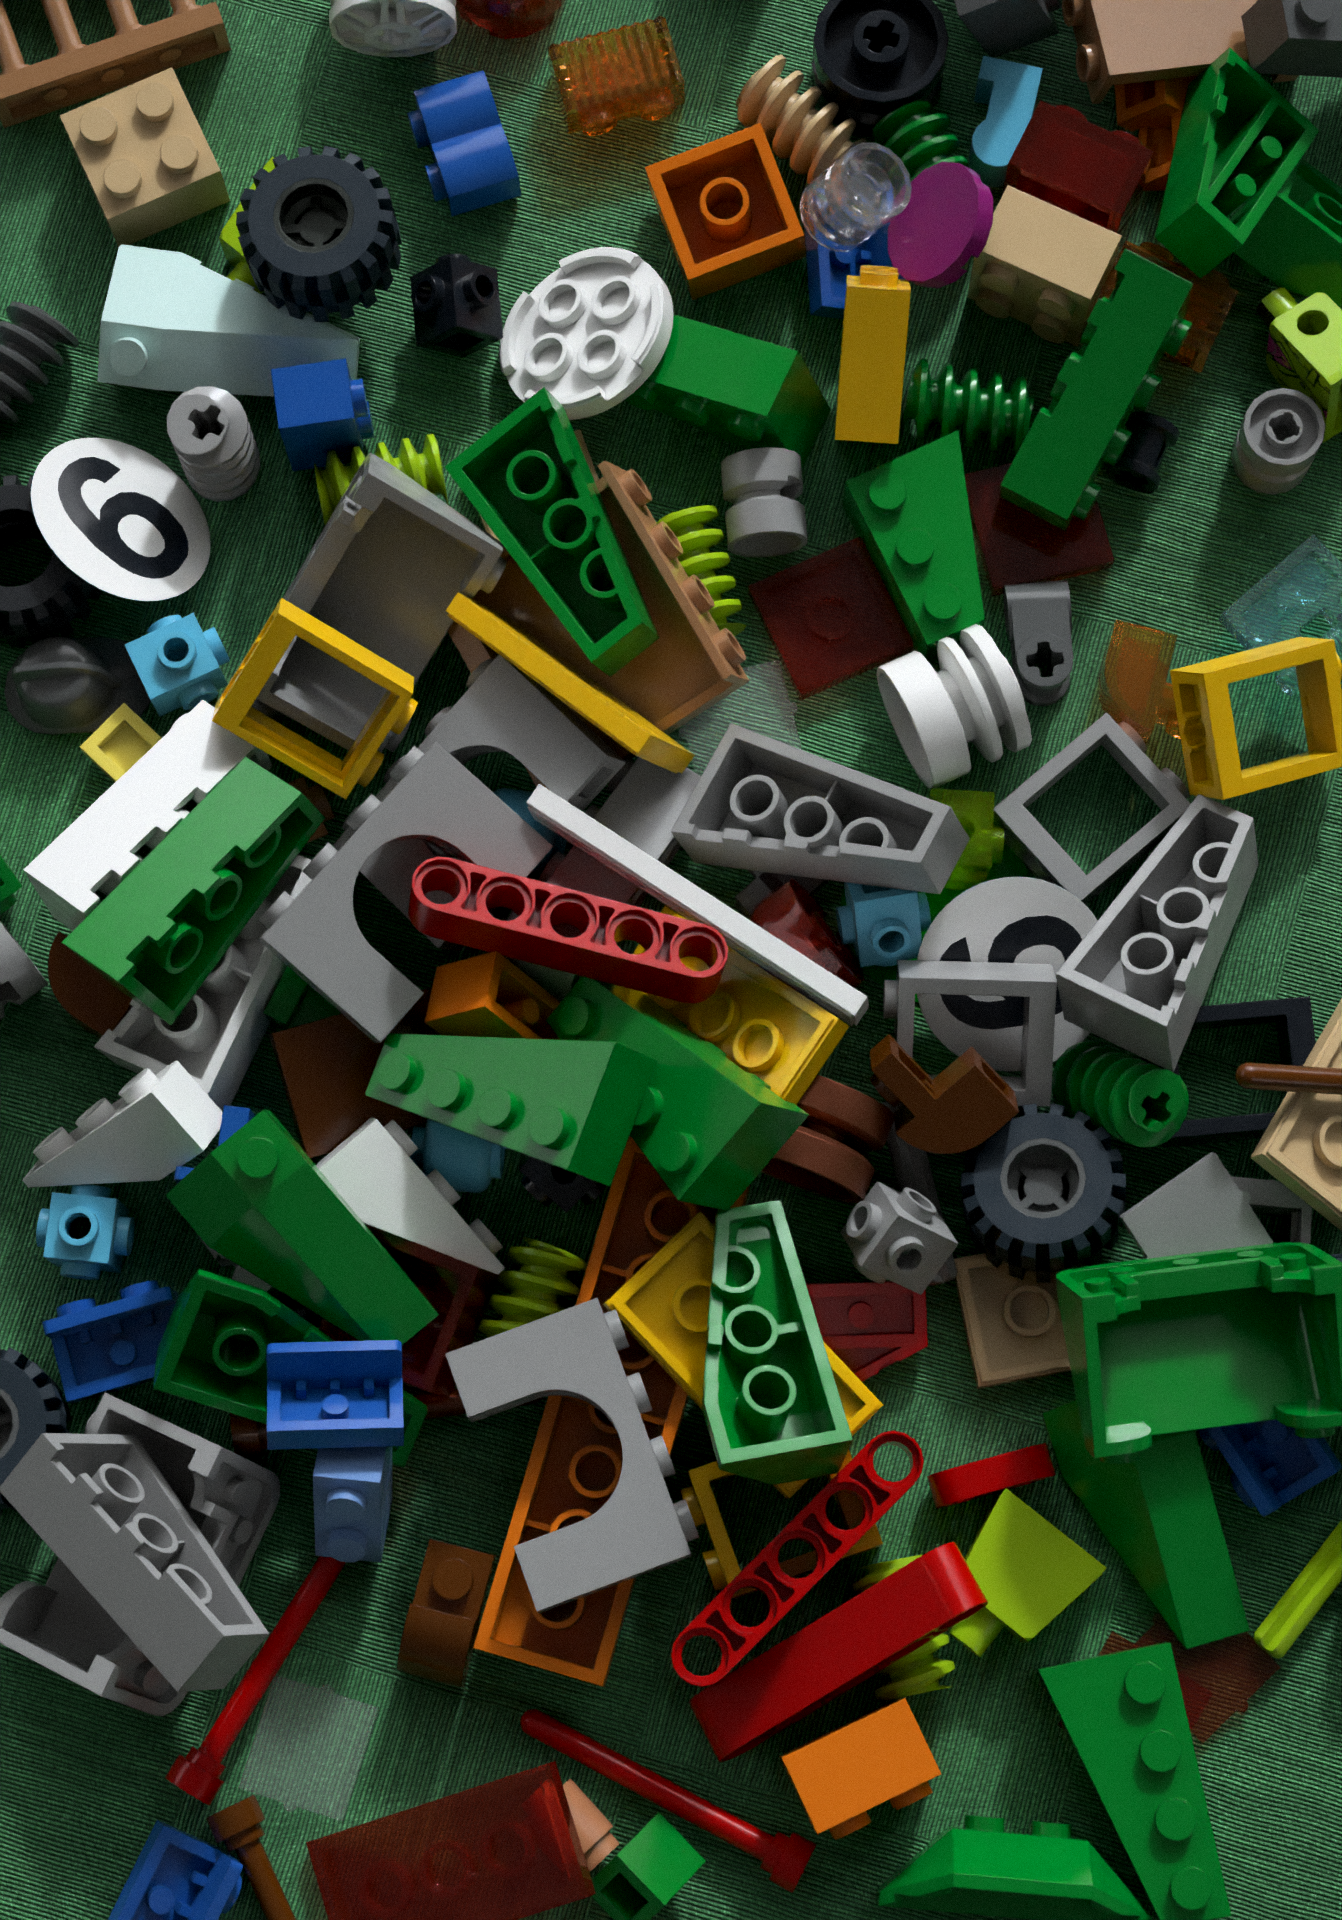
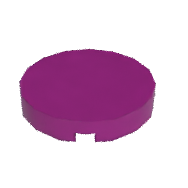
M940 162L924 169L905 188L894 207L888 227V254L893 267L898 268V273L906 280L921 287L941 288L957 281L967 271L961 267L967 263L970 256L978 258L983 251L993 224V196L989 186L982 183L981 176L974 170L960 163Z

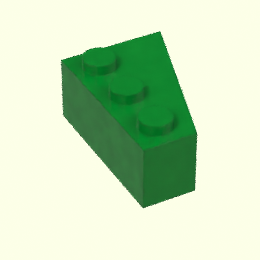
M1230 47L1188 84L1155 238L1200 279L1244 244L1320 131Z
M678 315L673 316V327L669 343L657 367L648 379L625 399L626 402L643 410L655 409L746 450L773 447L795 451L800 455L801 471L831 410L799 351Z
M957 430L846 480L842 506L915 651L922 653L929 663H933L938 660L936 648L938 640L945 637L952 638L961 648L959 639L961 630L975 624L983 627L985 617L959 431Z

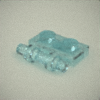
M1312 534L1221 614L1219 622L1246 650L1296 637H1303L1299 632L1321 614L1331 626V629L1321 638L1334 639L1336 653L1339 655L1342 652V598L1340 597L1342 595V563ZM1295 666L1284 669L1275 677L1276 683L1286 694L1292 696L1299 690Z

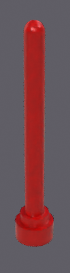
M318 1557L199 1749L192 1746L186 1757L181 1754L178 1755L165 1776L168 1781L209 1806L211 1805L224 1784V1781L220 1779L226 1768L221 1764L222 1760L346 1562L338 1561L332 1557Z
M530 1709L521 1716L520 1726L527 1735L761 1860L760 1868L771 1874L769 1881L793 1893L817 1845L816 1843L795 1832H792L791 1836L788 1837L778 1831L774 1837L540 1710Z

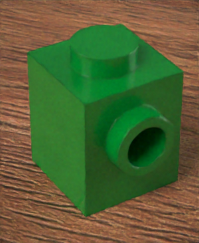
M658 1812L584 1889L614 1920H650L669 1902L706 1860Z

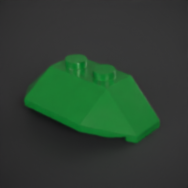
M965 1815L964 1828L948 1826L881 1884L876 1891V1903L878 1906L1031 1920L1152 1919V1916L1090 1842L1082 1838H1072V1824L1032 1821L1031 1834L1005 1832V1818Z

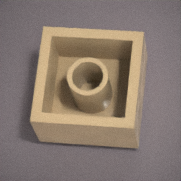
M172 67L59 115L118 248L121 244L130 245L230 201L221 170Z
M1007 185L993 213V224L987 244L979 257H974L967 297L974 300L982 311L997 318L1013 317L1030 325L1038 336L1053 343H1063L1066 341L1078 347L1081 336L1088 324L1086 321L1098 299H1102L1109 284L1122 235Z

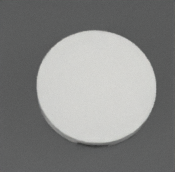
M599 247L569 255L559 260L560 268L546 277L530 294L523 291L519 296L503 328L499 359L501 371L507 377L514 393L523 403L545 387L564 407L569 420L591 417L616 406L633 394L657 367L667 348L672 332L673 302L668 287L659 274L648 263L643 261L639 255L629 250L615 247Z

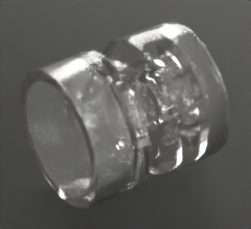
M860 143L850 148L830 168L825 169L802 192L799 205L802 223L809 235L821 246L834 252L853 250L872 237L876 230L884 227L901 214L908 205L912 190L909 173L902 160L889 148L877 143Z

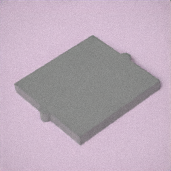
M1211 1152L1119 1217L1143 1253L1142 1259L1273 1243L1248 1204L1251 1200L1250 1193L1239 1190L1215 1152Z

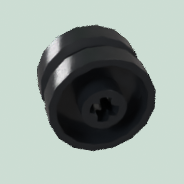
M932 0L828 1L817 19L813 39L811 81L813 87L817 86L822 92L817 102L821 109L832 102L838 105L839 110L833 120L834 124L839 125L846 119L852 118L857 124L852 133L853 135L873 138V128L887 114L903 105L915 101H928L932 104V109L939 101L949 40L943 14Z

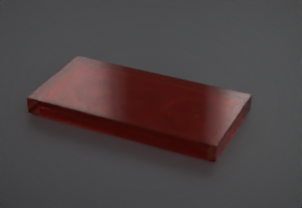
M555 1761L306 1842L328 1920H518L596 1894Z

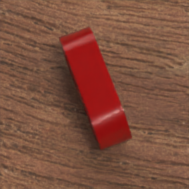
M1042 1443L929 1475L927 1479L935 1507L939 1509L1003 1491L1005 1488L1009 1490L1055 1476L1056 1473L1047 1443Z

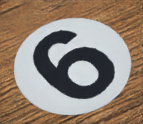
M81 438L55 447L37 466L31 484V505L37 526L55 555L72 572L87 583L109 594L125 599L161 601L186 592L201 578L209 561L211 547L207 520L192 491L163 462L137 447L120 441L105 438Z
M1017 876L993 879L967 889L956 896L938 913L924 935L917 960L1052 964L1056 977L1057 971L1098 920L1081 900L1056 884L1031 877ZM1058 984L1056 990L1053 1062L1058 1060L1069 1047L1083 1041L1090 1034L1089 1031L1064 1020ZM917 994L918 1002L927 1024L935 1036L951 1052L960 1057L972 1046L994 1070L1020 1071L1024 997Z

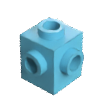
M194 613L183 618L180 615L164 617L147 629L148 634L125 644L128 654L159 716H163L180 707H183L184 710H192L202 700L209 703L218 695V689L228 685L219 667L230 661L215 627L203 632Z
M844 882L846 906L836 907L838 932L842 945L853 944L860 968L873 965L882 967L897 965V960L917 958L922 943L921 932L927 931L931 924L930 909L925 892L918 893L917 891Z
M90 1184L72 1185L71 1194L52 1192L50 1209H41L37 1222L36 1243L38 1247L44 1248L43 1257L55 1266L61 1267V1276L83 1280H99L100 1271L121 1273L123 1256H129L132 1250L135 1223L133 1217H128L129 1209L118 1199L110 1198V1188ZM76 1218H89L91 1222L89 1233L84 1238L74 1239Z

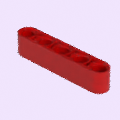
M437 856L425 860L417 866L412 876L408 908L411 923L419 932L452 943L487 952L498 951L506 957L693 1004L706 1001L715 993L728 959V946L724 937L715 928L699 922L449 857ZM438 890L450 894L454 900L446 904H436L429 901L424 895ZM496 907H506L513 910L518 917L510 921H502L494 918L488 911ZM561 923L571 924L577 927L582 934L574 938L563 937L552 927ZM623 940H633L639 943L645 949V952L637 955L628 954L622 951L616 943ZM687 956L697 957L703 960L709 969L693 971L687 968L680 959Z
M898 1431L883 1432L873 1438L689 1623L674 1641L671 1653L673 1667L681 1679L690 1685L704 1687L714 1685L724 1678L915 1484L922 1473L924 1463L922 1449L915 1439L906 1433ZM888 1445L898 1446L909 1457V1473L901 1481H886L875 1471L873 1465L874 1453L881 1447ZM842 1492L850 1493L857 1497L862 1504L864 1512L861 1523L854 1529L849 1530L838 1529L833 1526L828 1520L825 1510L826 1503L830 1497ZM788 1541H804L814 1550L817 1560L816 1566L807 1577L793 1578L785 1574L780 1568L778 1553L780 1548ZM741 1589H757L768 1600V1616L758 1626H742L731 1615V1599ZM693 1637H710L717 1642L721 1649V1663L717 1670L710 1675H694L683 1664V1648Z
M956 1542L944 1544L910 1562L725 1676L714 1685L707 1687L691 1698L688 1703L719 1763L728 1761L758 1746L983 1609L988 1604V1601Z

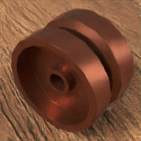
M816 1075L797 1103V1106L808 1113L809 1116L761 1172L782 1182L827 1198L848 1203H859L864 1201L875 1169L857 1151L872 1152L882 1150L896 1115L888 1107L872 1097L836 1081Z

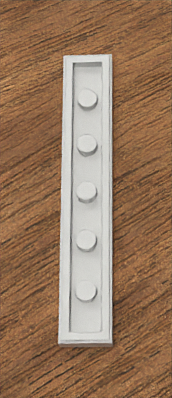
M538 784L527 800V808L534 820L686 919L715 928L724 937L729 947L849 1025L855 1024L857 1026L869 1008L866 995L541 784Z

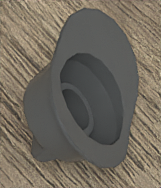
M50 636L36 641L17 657L7 673L4 689L8 710L16 721L34 733L50 735L95 732L123 703L141 717L151 703V700L125 647L127 642L107 637L70 638Z

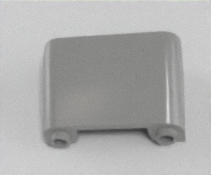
M370 452L353 477L283 599L412 675L415 686L453 623V620L447 616L449 613L445 610L456 594L459 592L473 598L479 589L489 594L499 581L507 565V560L500 557L503 552V544L399 469ZM295 635L256 699L349 751L387 690ZM411 719L399 735L390 730L378 751L382 752L385 748L394 752L406 734Z
M104 1393L96 1411L87 1421L84 1434L136 1435L236 1585L239 1586L278 1504L281 1487L278 1476L274 1472L108 1393ZM59 1558L45 1586L34 1581H24L15 1585L0 1598V1643L95 1694L154 1716H164L172 1712L188 1691L177 1692Z

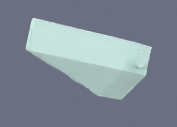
M123 244L119 246L101 318L97 382L183 392L195 387L214 386L228 391L230 394L274 397L271 369L345 358L351 379H357L359 337L328 322H315L313 315L307 312L302 320L289 315L285 305L277 309L268 302L266 296L254 291L255 287L239 279L233 281L202 266L201 261L182 252Z

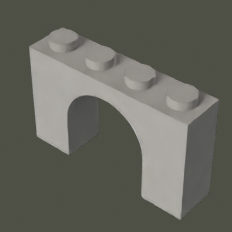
M499 654L495 659H488L481 663L471 673L466 682L468 690L453 707L449 706L442 709L431 719L425 729L427 737L418 747L420 751L425 753L430 746L437 742L462 765L483 754L508 752L518 759L551 792L582 810H585L626 763L560 699ZM404 756L394 762L386 772L383 779L386 785L375 796L379 801H382L398 783L389 773ZM360 805L345 819L342 826L345 832L334 843L333 846L339 849L354 833V830L346 824V821ZM404 839L390 842L376 849L364 862L360 872L410 920L408 915L412 876L417 866L425 860L437 856L453 857L447 849L435 843L419 839ZM434 890L424 895L429 901L436 904H446L454 900L450 894L444 891ZM498 907L492 908L488 912L492 915ZM425 935L439 949L460 952L464 945Z
M437 742L430 746L425 753L414 745L389 773L398 783L382 801H379L373 794H370L346 821V824L354 830V833L338 850L328 842L302 871L311 881L294 899L284 891L259 919L268 929L258 940L374 1043L382 1042L424 992L367 942L357 925L353 910V890L357 875L368 857L376 849L390 842L404 839H419L435 843L447 849L461 861L527 877L553 847Z
M598 1298L445 1354L467 1417L472 1423L542 1397L569 1396L583 1400L600 1410L612 1423L620 1438L623 1457L622 1470L617 1486L608 1501L597 1512L580 1522L514 1546L538 1613L691 1557L687 1542L699 1538L686 1500L672 1503L664 1481L665 1477L676 1474L664 1439L661 1435L649 1440L640 1414L652 1410L639 1372L626 1376L617 1351L629 1347L618 1313L615 1309L603 1314Z

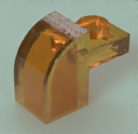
M1116 619L1108 639L1098 680L1099 699L1104 713L1107 712L1117 724L1124 721L1132 726L1146 745L1155 724L1165 726L1167 734L1181 739L1172 684L1166 682L1177 635Z

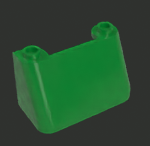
M1300 1242L1270 1243L1077 1267L1056 1274L1058 1304L1085 1448L1094 1458H1099L1101 1462L1106 1464H1126L1139 1460L1140 1451L1148 1449L1153 1445L1152 1435L1276 1419L1281 1424L1294 1428L1295 1435L1298 1437L1324 1438L1334 1435L1336 1433V1426H1342V1262L1316 1246Z

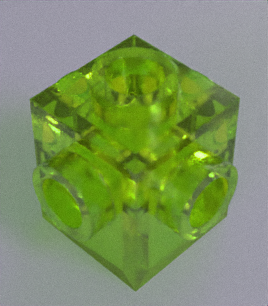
M930 789L927 798L950 806L970 838L944 889L966 890L974 887L975 882H985L992 863L1001 864L1004 849V826L993 825L995 792Z

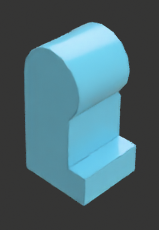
M983 56L974 102L987 104L989 107L986 120L976 127L972 135L969 168L981 176L980 179L983 184L989 187H1001L1015 179L1021 168L1043 68Z

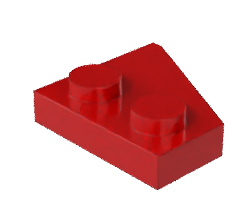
M886 1280L883 1284L874 1281L806 1283L823 1341L861 1382L878 1374L880 1370L894 1362L902 1361L928 1346L926 1289L920 1295L890 1280Z

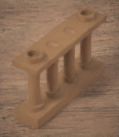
M0 0V67L2 70L0 73V120L3 127L6 128L134 84L171 67L175 70L230 51V43L216 1L201 6L196 5L195 0H169L174 12L171 17L148 25H141L138 22L131 0H105L116 33L108 39L85 45L81 42L67 1L41 0L59 53L55 57L29 65L24 62L3 1Z

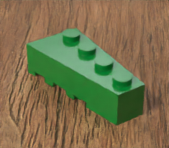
M1126 248L1114 268L1117 270V276L1112 294L1109 299L1103 297L1102 299L1099 298L1086 321L1088 324L1080 339V342L1083 343L1082 348L1078 354L1072 352L1067 357L1049 397L1053 399L1048 409L1042 407L1038 412L1000 484L1001 498L1065 532L1074 516L1082 521L1087 518L1102 489L1094 484L1093 481L1104 462L1115 466L1132 435L1130 431L1123 427L1135 407L1144 412L1146 411L1163 379L1154 374V371L1165 352L1173 357L1178 354L1193 323L1184 319L1193 283Z
M543 387L447 464L445 469L591 663L611 677L660 637L565 409Z
M245 756L61 943L114 987L171 1026L325 817L302 792Z
M582 976L546 1020L560 1040L617 1042L657 1061L630 1135L678 1201L728 1211L809 1116L808 1113L794 1103L785 1101L770 1090L771 1086L759 1077L745 1072L727 1059V1054L714 1044L704 1041L687 1029L685 1023L641 991Z
M389 1033L365 1095L610 1187L657 1061L617 1042Z
M1163 1642L1035 1668L1156 1919L1213 1920L1232 1916L1171 1642Z

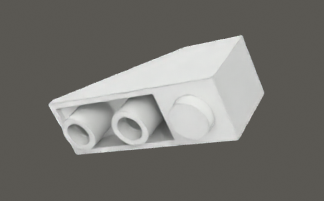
M178 1060L157 1074L146 1068L134 1076L119 1091L118 1094L122 1098L113 1104H110L106 1098L100 1099L77 1119L75 1124L78 1128L68 1134L63 1127H60L47 1136L34 1149L33 1153L39 1160L22 1181L28 1188L159 1181L175 1171L176 1166L184 1165L206 1149L221 1128L223 1112Z
M369 1118L316 1164L363 1223L495 1274H499L505 1269L495 1257V1254L503 1248L501 1243L480 1219L477 1218L468 1225L457 1213L452 1205L461 1197L436 1169L427 1176L409 1157L418 1149L417 1146L393 1119L383 1127L376 1118Z

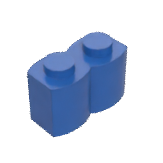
M483 70L414 91L417 110L408 112L407 116L417 148L428 146L434 161L433 164L424 167L435 202L446 199L451 215L455 216L521 196L519 175Z

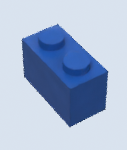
M346 358L271 369L278 427L293 471L315 468L314 463L318 468L325 467L327 451L335 450L342 464L349 463L352 447L359 446L365 455L363 439L374 438L369 401L366 399L363 378L351 379Z

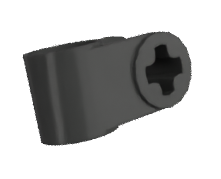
M1068 581L1004 585L1003 602L1007 640L1010 641L1013 672L1020 685L1024 701L1033 706L1043 707L1055 704L1064 697L1069 688L1070 673L1072 672L1074 659L1071 639L1072 612ZM1046 663L1048 672L1052 673V676L1040 677V671L1035 667V664Z

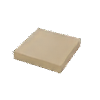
M986 1253L954 1259L957 1269L955 1283L977 1389L1071 1371L1057 1296L1056 1274L1061 1271L1050 1272L1051 1283H1037L1036 1272L1026 1270L1023 1280L1009 1276L1008 1263L1002 1261V1264L996 1268L986 1259ZM1084 1261L1078 1264V1267L1086 1266Z

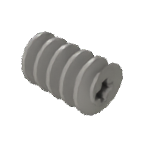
M214 386L195 387L182 393L170 407L167 415V433L191 488L201 497L216 502L230 501L245 494L256 482L261 465L260 452L240 401L228 391Z

